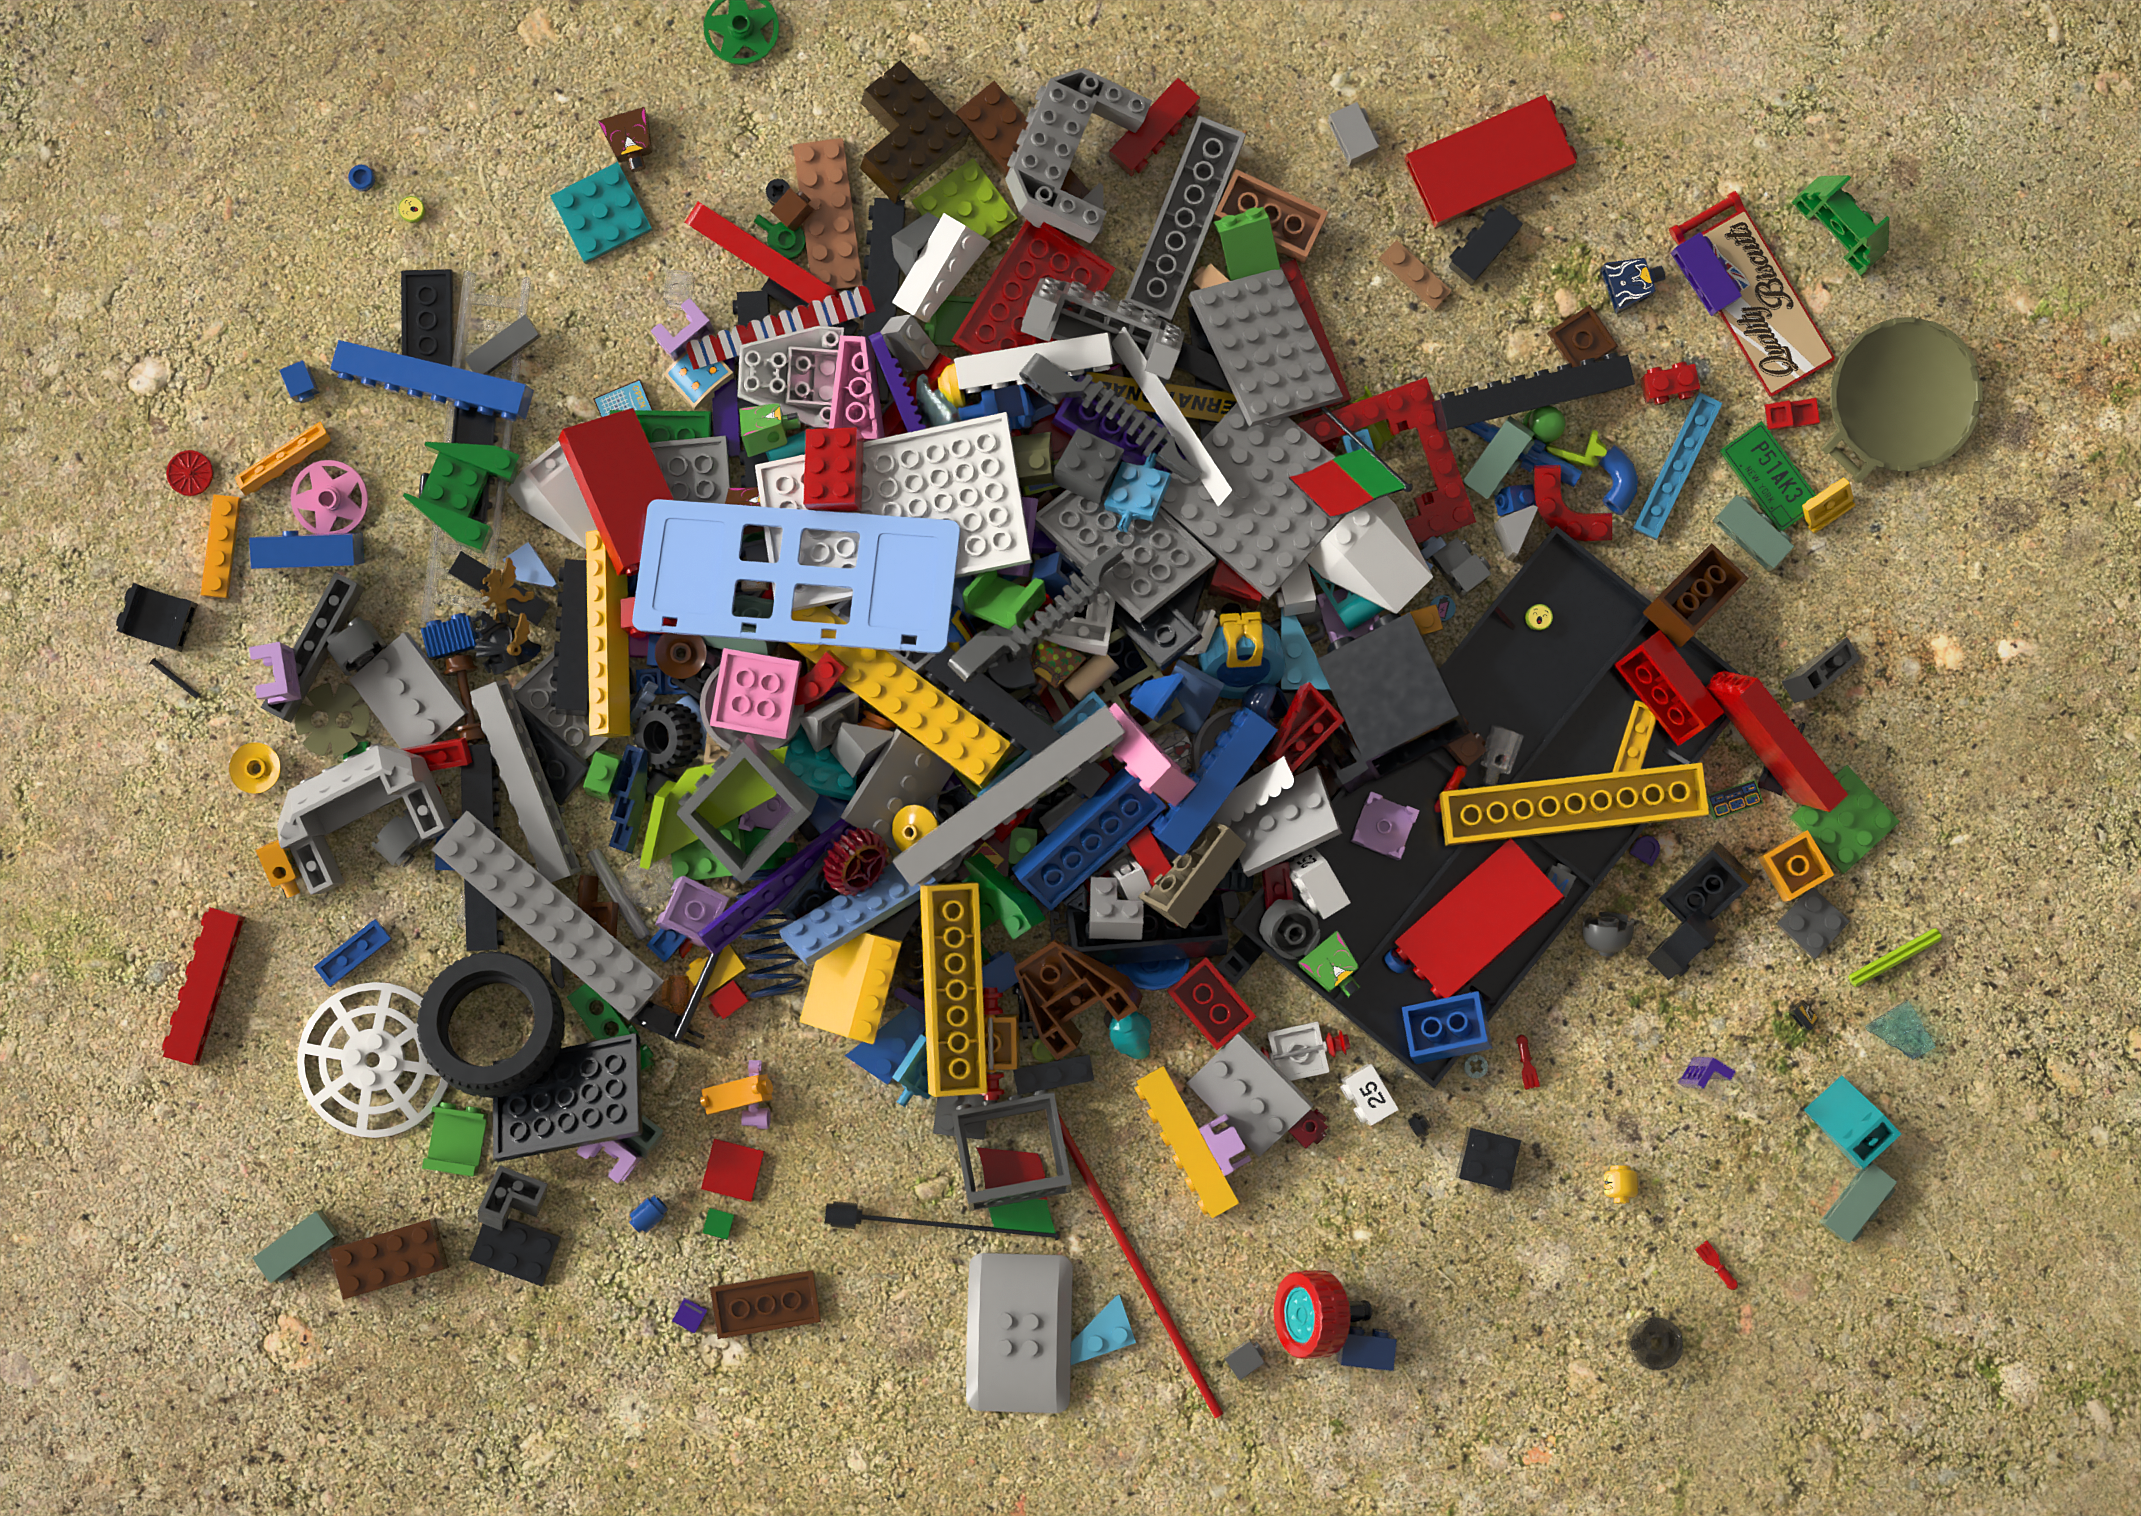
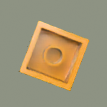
M1808 830L1798 833L1757 857L1783 902L1794 899L1834 876Z

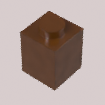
M789 188L769 211L786 227L795 232L814 209L808 204L811 199L801 190L796 193Z

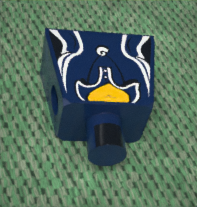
M1645 258L1608 262L1600 269L1615 314H1619L1653 296L1656 292L1654 283L1666 279L1663 267L1660 265L1649 269Z

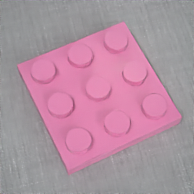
M723 648L710 726L788 739L801 662Z

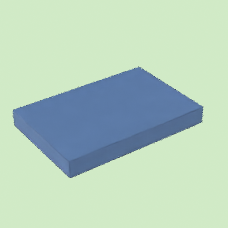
M1179 659L1171 675L1181 673L1188 680L1177 695V699L1183 707L1185 714L1172 722L1196 734L1199 727L1207 719L1224 683ZM1171 705L1166 710V712L1172 709Z

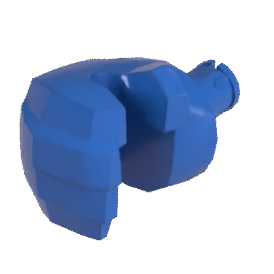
M1024 384L982 391V401H980V404L958 408L961 422L1006 412L1011 431L1012 429L1032 427L1033 416L1036 414L1035 405Z

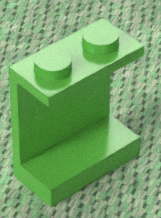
M1263 207L1250 208L1246 212L1235 216L1227 215L1221 220L1214 222L1221 237L1227 263L1225 270L1230 281L1270 270H1281L1270 220Z
M997 570L978 573L975 580L964 589L962 598L964 600L965 612L1011 630L1015 624L1020 629L1023 628L1024 622L1030 619L1046 600L1043 580L1034 578L1025 588L998 577Z
M441 1102L440 1106H432V1112H435L428 1157L423 1158L422 1169L478 1176L488 1114L481 1113L482 1108L466 1106V1110L456 1109V1104Z

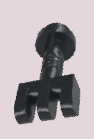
M1018 982L1014 984L1015 988H1012V994L1018 995L1019 1029H1022L1023 1039H1028V1029H1033L1032 1037L1033 1039H1038L1037 1028L1034 1020H1029L1028 1004Z

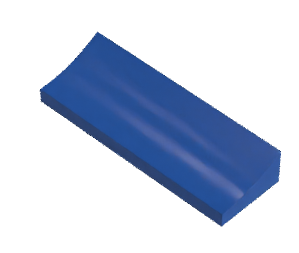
M1127 765L1104 784L1091 799L1089 798L1011 868L1018 880L1050 911L1167 807L1154 792L1149 794L1140 786L1139 783L1142 780L1139 776L1137 778L1133 777L1126 770L1125 767Z

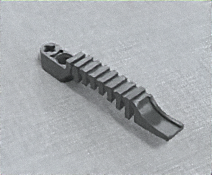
M1035 353L1019 372V376L1025 383L1053 404L1057 405L1062 398L1081 397L1084 400L1082 406L1087 409L1093 400L1096 399L1099 403L1095 411L1099 414L1106 405L1109 406L1111 409L1106 415L1109 419L1112 420L1116 413H1119L1121 418L1117 422L1118 425L1123 427L1127 420L1132 423L1127 431L1128 434L1132 436L1138 428L1143 431L1136 440L1138 445L1141 446L1149 435L1154 438L1143 452L1145 456L1149 457L1159 443L1164 445L1154 460L1180 477L1194 483L1202 473L1182 459L1175 446V437L1167 433L1169 430L1166 427L1160 428L1157 426L1158 422L1155 419L1151 421L1147 419L1145 412L1139 413L1136 411L1137 407L1131 404L1129 406L1125 403V398L1122 396L1120 398L1114 395L1115 391L1111 388L1109 390L1105 389V384L1101 381L1090 384L1093 377L1089 374L1082 382H1076L1039 353Z
M1118 545L1097 557L1081 570L1084 574L1081 579L1073 573L1070 576L1072 584L1070 586L1067 584L1063 588L1064 598L1068 602L1060 595L1057 596L1055 601L1058 610L1051 604L1046 607L1048 618L1039 612L1035 616L1037 627L1027 619L1024 622L1026 633L1016 624L1011 628L1013 634L1010 637L989 636L985 631H981L951 657L948 665L967 684L976 679L1004 653H1010L1016 660L1022 657L1021 651H1027L1028 653L1032 651L1035 643L1040 645L1043 642L1044 636L1050 637L1054 633L1053 629L1056 627L1060 629L1066 619L1070 621L1074 618L1076 611L1080 613L1084 610L1086 603L1090 605L1095 601L1094 597L1100 594L1099 586L1103 575L1111 567L1124 559L1122 555L1124 549Z

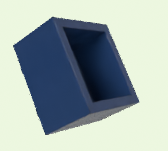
M1350 1325L1346 1342L1337 1354L1339 1364L1341 1366L1394 1371L1397 1339L1391 1335V1332L1379 1328H1373L1372 1333L1364 1332L1365 1329H1362V1327Z

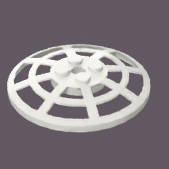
M372 982L343 989L319 1006L309 1019L302 1033L298 1048L297 1065L303 1092L310 1105L324 1120L346 1133L360 1137L378 1138L405 1132L426 1119L432 1113V1106L439 1105L448 1089L449 1084L441 1077L439 1086L432 1099L419 1113L409 1102L419 1090L425 1074L440 1075L430 1064H427L428 1061L418 1041V1024H414L403 1013L388 1008L392 992L400 994L420 1006L423 997L405 987L391 983ZM382 990L378 1006H364L346 1012L340 1002L342 998L357 992ZM331 1006L338 1020L327 1031L321 1046L308 1044L307 1041L315 1023ZM376 1013L373 1029L359 1032L351 1020L363 1014ZM386 1015L400 1021L407 1027V1030L396 1037L383 1030ZM343 1026L350 1036L343 1050L329 1047L333 1036ZM412 1038L415 1039L418 1047L419 1062L405 1060L402 1045ZM372 1052L377 1053L380 1058L379 1064L374 1068L370 1067L366 1061L367 1056ZM305 1054L319 1056V1070L325 1088L315 1096L311 1092L306 1078ZM327 1058L341 1060L344 1074L333 1082L330 1080L327 1070ZM403 1070L416 1072L417 1075L412 1085L403 1094L395 1082L399 1079ZM348 1083L361 1089L359 1104L349 1101L338 1091ZM386 1089L394 1099L393 1102L383 1106H370L372 1091ZM332 1096L342 1106L358 1112L357 1127L348 1126L336 1120L321 1107V1104ZM400 1107L409 1119L391 1128L367 1130L369 1114L387 1113Z

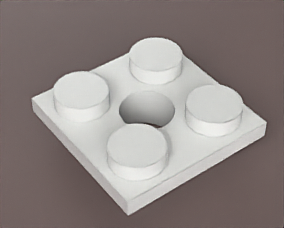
M1210 609L1201 610L1196 613L1193 626L1201 633L1203 639L1182 656L1206 652L1218 623V619L1214 618L1216 611Z

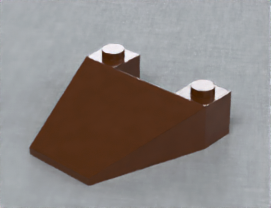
M1056 939L1014 966L1040 1039L1056 1060L1075 1050L1083 1036L1071 1018L1101 1000L1118 1022L1136 1011L1143 998L1141 992L1127 975Z

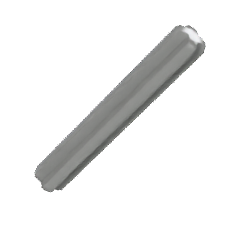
M592 850L587 854V858L613 901L618 903V909L636 939H644L650 934L648 928L601 850Z

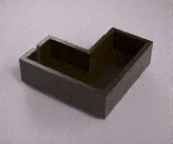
M900 60L884 73L883 78L880 76L864 89L861 104L890 134L864 154L860 169L896 204L963 148L968 141L971 130Z

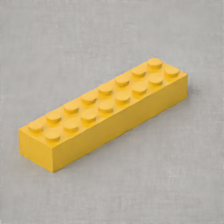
M978 883L923 884L920 886L928 1092L934 1097L987 1093Z

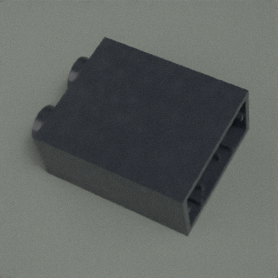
M1410 612L1403 616L1399 613H1390L1379 618L1373 624V631L1357 639L1352 636H1346L1335 640L1327 647L1328 654L1317 659L1362 758L1376 779L1470 733L1433 654Z

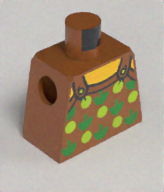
M1043 639L1040 645L1037 644L1031 657L1038 685L1028 687V689L1039 697L1048 685L1059 691L1064 686L1063 683L1084 665L1087 659L1072 648Z

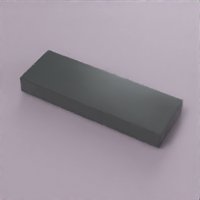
M525 314L464 359L473 372L488 375L539 339L541 335L529 316Z

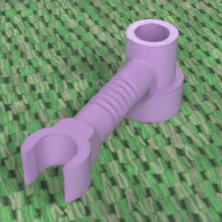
M749 1060V1077L761 1075L762 1060ZM759 1103L749 1105L748 1110H743V1126H757L758 1129H769L771 1120L769 1108H759Z

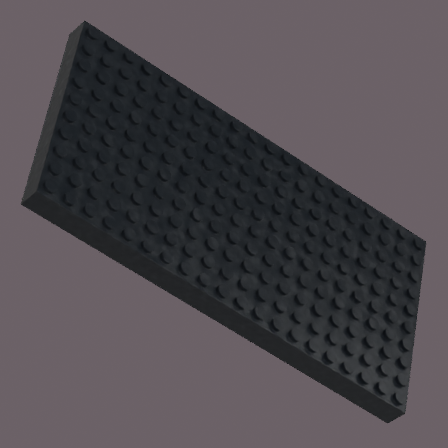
M1557 526L1547 535L1439 668L1461 714L1469 723L1468 729L1473 734L1477 732L1486 742L1484 747L1487 751L1466 768V776L1460 782L1458 790L1495 786L1497 776H1501L1498 785L1612 773L1635 700L1643 702L1614 664L1660 630L1643 613L1652 602ZM1537 604L1547 606L1553 615L1551 624L1546 629L1540 631L1531 629L1525 619L1529 608ZM1662 632L1705 687L1711 683V678L1719 672L1727 671L1740 674L1696 637L1692 636L1679 648ZM1723 713L1706 728L1677 746L1659 721L1656 720L1641 769L1697 763L1730 723L1729 718ZM1444 746L1379 779L1374 777L1350 794L1345 787H1342L1331 801L1342 833L1313 846L1328 862L1350 901V904L1325 919L1318 912L1313 914L1318 921L1320 939L1315 948L1338 931L1359 967L1351 975L1360 986L1356 992L1348 997L1340 986H1337L1331 992L1327 991L1298 965L1307 955L1303 954L1296 957L1297 959H1287L1280 956L1267 944L1259 931L1262 918L1266 912L1263 885L1231 923L1234 928L1250 939L1267 955L1433 1089H1435L1461 1055L1416 1064L1412 1060L1402 1007L1439 999L1430 990L1433 987L1431 982L1427 978L1422 981L1413 971L1416 966L1411 960L1410 967L1400 974L1389 968L1385 962V954L1391 948H1399L1395 941L1509 840L1445 845L1442 813L1436 812L1434 806L1440 797L1439 794L1443 792L1447 782L1450 781L1454 774L1455 768L1460 766V764ZM1511 755H1513V764H1511L1510 771L1507 773L1505 770H1507L1509 764L1508 760L1510 761L1509 756L1511 758ZM1370 792L1383 796V799L1401 806H1410L1420 810L1415 823L1412 824L1404 845L1405 850L1399 860L1350 842ZM1648 823L1512 838L1544 875L1549 866H1557L1560 863L1572 869L1570 874L1576 876L1563 905L1556 906L1456 996L1478 991L1484 999L1487 1021L1489 1022ZM1291 882L1293 900L1302 904L1312 913L1310 908L1306 907L1299 895L1301 892L1298 887L1294 886Z

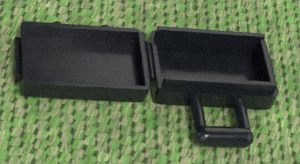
M454 407L451 443L494 445L499 440L495 432L496 421L501 414L493 412V415L489 416L479 413L477 411L478 408L469 407V410ZM430 473L421 474L419 498ZM491 475L487 479L471 518L483 524L487 523L488 510L493 507L489 499L490 488L494 484L495 478Z

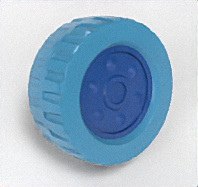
M1227 603L1221 608V614H1242L1241 607L1236 603ZM1262 623L1264 648L1261 665L1233 668L1227 667L1226 664L1228 645L1223 634V627L1215 628L1206 652L1197 654L1200 671L1224 683L1219 694L1220 697L1242 699L1244 693L1255 684L1270 683L1276 685L1281 680L1286 667L1285 656L1280 637L1272 627ZM1244 635L1236 645L1237 658L1241 661L1250 659L1256 647L1254 642Z

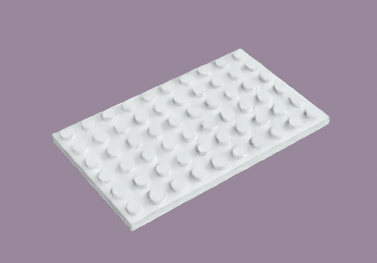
M1006 412L864 442L862 512L843 513L955 521L960 527L955 578L1032 563L1009 418ZM805 455L755 465L761 507L808 510L803 505ZM764 526L769 563H777L780 559L783 528ZM804 530L801 539L799 564L853 569L857 565L860 534ZM772 583L773 594L775 598L776 584ZM798 585L795 588L793 611L851 600L853 589Z

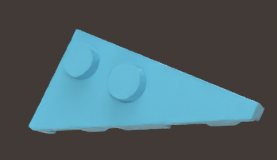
M1281 607V643L1286 662L1285 672L1281 678V691H1298L1300 686L1308 682L1318 691H1331L1317 661V657L1296 615L1284 617L1283 608Z
M1120 1294L1116 1295L1072 1340L1071 1365L1136 1343Z

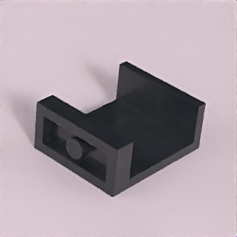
M133 583L132 587L128 588L125 594V608L117 617V631L182 653L198 604Z

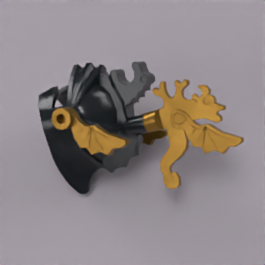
M509 557L506 558L502 574L501 570L498 569L496 571L495 568H492L491 574L484 577L483 583L488 582L489 592H486L484 589L480 590L482 592L481 597H489L487 602L482 603V605H485V609H490V605L493 602L495 603L494 618L489 613L478 610L471 617V620L482 621L481 627L475 630L479 634V638L475 640L477 643L475 646V651H477L476 658L489 656V659L482 664L488 673H491L492 669L494 675L531 661L541 650L540 644L531 642L527 637L530 634V623L527 621L526 615L524 613H520V617L509 615L507 599L515 598L519 602H527L535 597L533 591H527L525 596H523L519 590L510 588L517 576L515 574L516 567Z

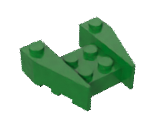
M1849 175L1819 176L1797 195L1791 203L1808 221L1814 215L1849 251L1843 258L1861 276L1889 250L1890 218L1886 216L1875 225L1871 215L1864 210H1860L1855 204L1854 197L1842 190L1851 179Z
M425 442L424 446L428 451L437 454V458L420 498L404 493L403 497L460 546L484 555L494 531L489 525L471 519L489 475L514 484L523 462L522 458L516 453L494 445Z
M981 852L963 861L971 875L961 882L978 883L980 932L1000 919L1014 940L1046 920L1033 898L1028 893L1021 892L1013 885L1014 881L1008 876L1004 877L993 867L995 864ZM981 941V962L991 957Z

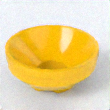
M955 363L947 365L941 376L938 377L939 392L943 403L945 402L951 408L958 410L960 407H966L964 389H959Z

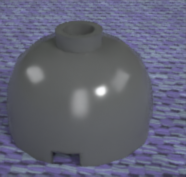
M1599 912L1600 917L1592 918V913L1583 916V938L1586 944L1593 950L1599 951L1600 955L1614 956L1615 952L1622 951L1631 943L1634 933V919L1632 918L1628 921V915L1616 912Z

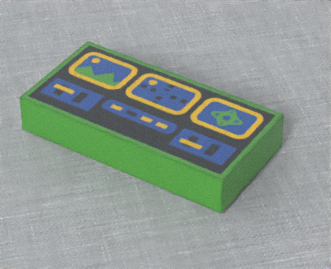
M1755 779L1707 795V803L1713 820L1764 803Z

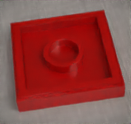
M714 1138L701 1189L752 1202L765 1151Z

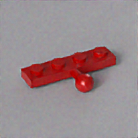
M466 737L402 748V750L423 757L430 772L468 765L472 762ZM436 784L440 794L442 795L441 788Z

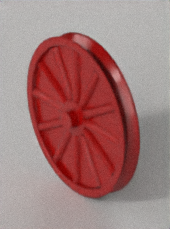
M185 450L179 452L168 463L166 470L167 481L171 488L181 495H199L212 482V464L205 455L198 451Z

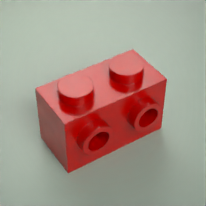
M1687 362L1673 364L1671 369L1662 370V367L1648 369L1647 374L1640 379L1645 404L1654 403L1655 406L1670 402L1669 399L1679 398V400L1693 398L1694 394L1700 389L1695 364L1687 365Z

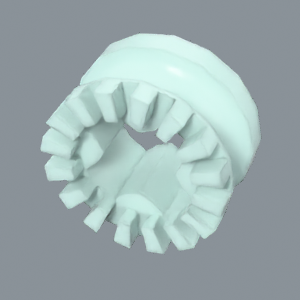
M1473 1055L1466 1059L1464 1070L1469 1077L1477 1079L1486 1074L1488 1064L1484 1057ZM1470 1061H1481L1480 1068L1483 1069L1482 1072L1476 1071L1472 1073L1470 1071L1472 1068L1469 1065Z

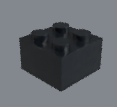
M1467 1127L1455 1177L1510 1191L1521 1140Z

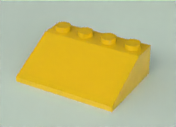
M865 931L818 959L814 966L800 1022L848 1038L874 1044L902 941Z

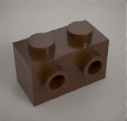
M1462 715V717H1463V719H1464L1466 725L1468 726V725H1469L1468 721H1467V720L1464 718V716ZM1471 731L1469 734L1444 746L1453 758L1466 768L1487 751L1484 747L1486 744L1484 739L1477 732L1473 734Z

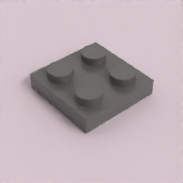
M1813 887L1804 892L1775 924L1811 958L1816 959L1850 921Z
M971 1094L937 1097L933 1134L955 1136L951 1111H956V1107L971 1104V1107L982 1106L981 1103L987 1101L984 1100V1095ZM987 1121L964 1125L966 1138L984 1140Z

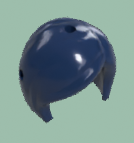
M1260 683L1251 686L1244 693L1241 706L1242 709L1245 706L1273 727L1276 724L1271 719L1286 715L1290 708L1281 689L1270 683Z

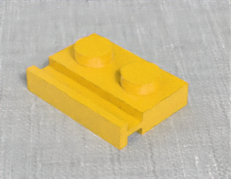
M1844 477L1802 505L1806 522L1809 524L1807 527L1813 534L1856 506L1853 502L1854 497L1850 483Z

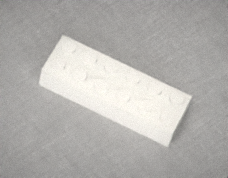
M1110 332L954 358L959 389H966V393L982 391L983 385L991 384V388L996 389L1009 386L1008 381L1013 380L1017 381V385L1026 384L1019 376V372L1035 353L1043 355L1063 372H1067L1068 376L1085 373V368L1093 367L1094 372L1109 370V364L1115 363Z

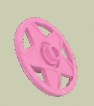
M323 460L307 466L299 473L292 486L291 505L297 520L314 534L348 533L359 525L366 514L368 491L362 477L352 467L340 461ZM323 466H336L346 470L347 473L333 479ZM310 473L312 489L297 495L301 481ZM357 483L362 494L361 508L349 497ZM299 509L315 511L316 528L305 520ZM338 516L354 520L343 529L331 531Z

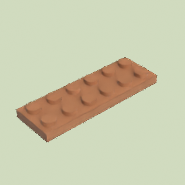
M843 138L793 144L799 190L811 199L808 204L814 209L803 222L810 274L836 291L850 290L862 286Z

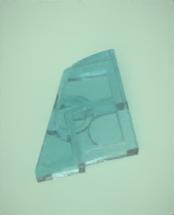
M924 374L920 375L917 379L916 399L919 415H921L923 420L922 424L928 428L962 422L959 412L954 405L945 398L939 389L932 392L928 377Z
M1909 1000L1895 1006L1865 1026L1868 1032L1877 1035L1890 1046L1896 1047L1912 1060L1936 1048L1934 1040Z

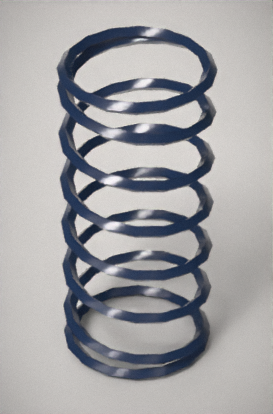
M778 868L756 870L748 880H765ZM750 891L737 894L735 898L740 900ZM765 914L761 919L787 920L743 933L741 938L745 940L782 939L780 934L761 933L785 927L794 921L785 914ZM786 942L750 951L743 956L746 959H792L749 972L746 976L749 979H794L754 991L749 997L762 998L800 992L805 989L804 986L789 987L800 983L804 979L800 974H763L799 962L800 958L796 954H762L788 946Z

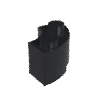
M1698 907L1677 926L1670 936L1665 938L1647 957V960L1668 981L1675 975L1681 977L1691 967L1688 963L1702 949L1707 951L1716 943L1717 940L1714 937L1721 929Z

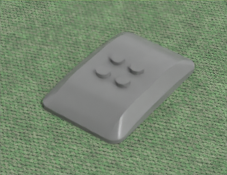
M979 1253L971 1259L968 1283L966 1400L972 1409L977 1411L1061 1413L1069 1406L1073 1265L1066 1256Z

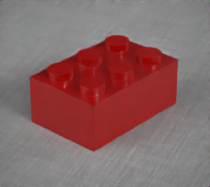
M857 427L806 429L803 505L808 510L862 512L864 437Z
M1207 957L1186 973L1180 981L1166 990L1215 1050L1220 1049L1257 1017Z

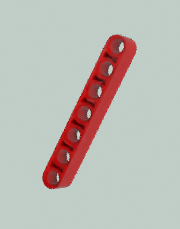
M697 201L684 222L809 304L814 300H818L823 304L824 299L830 295L839 297L840 293L699 201Z

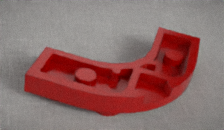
M1560 465L1534 466L1536 505L1541 517L1551 529L1557 526L1572 539L1579 541L1612 540V513H1580L1572 510L1562 499Z
M830 650L826 651L808 674L798 678L794 705L807 704L826 695L849 667Z

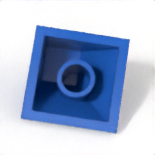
M1181 673L1145 681L1143 685L1138 684L1130 695L1133 698L1130 703L1158 723L1188 680Z

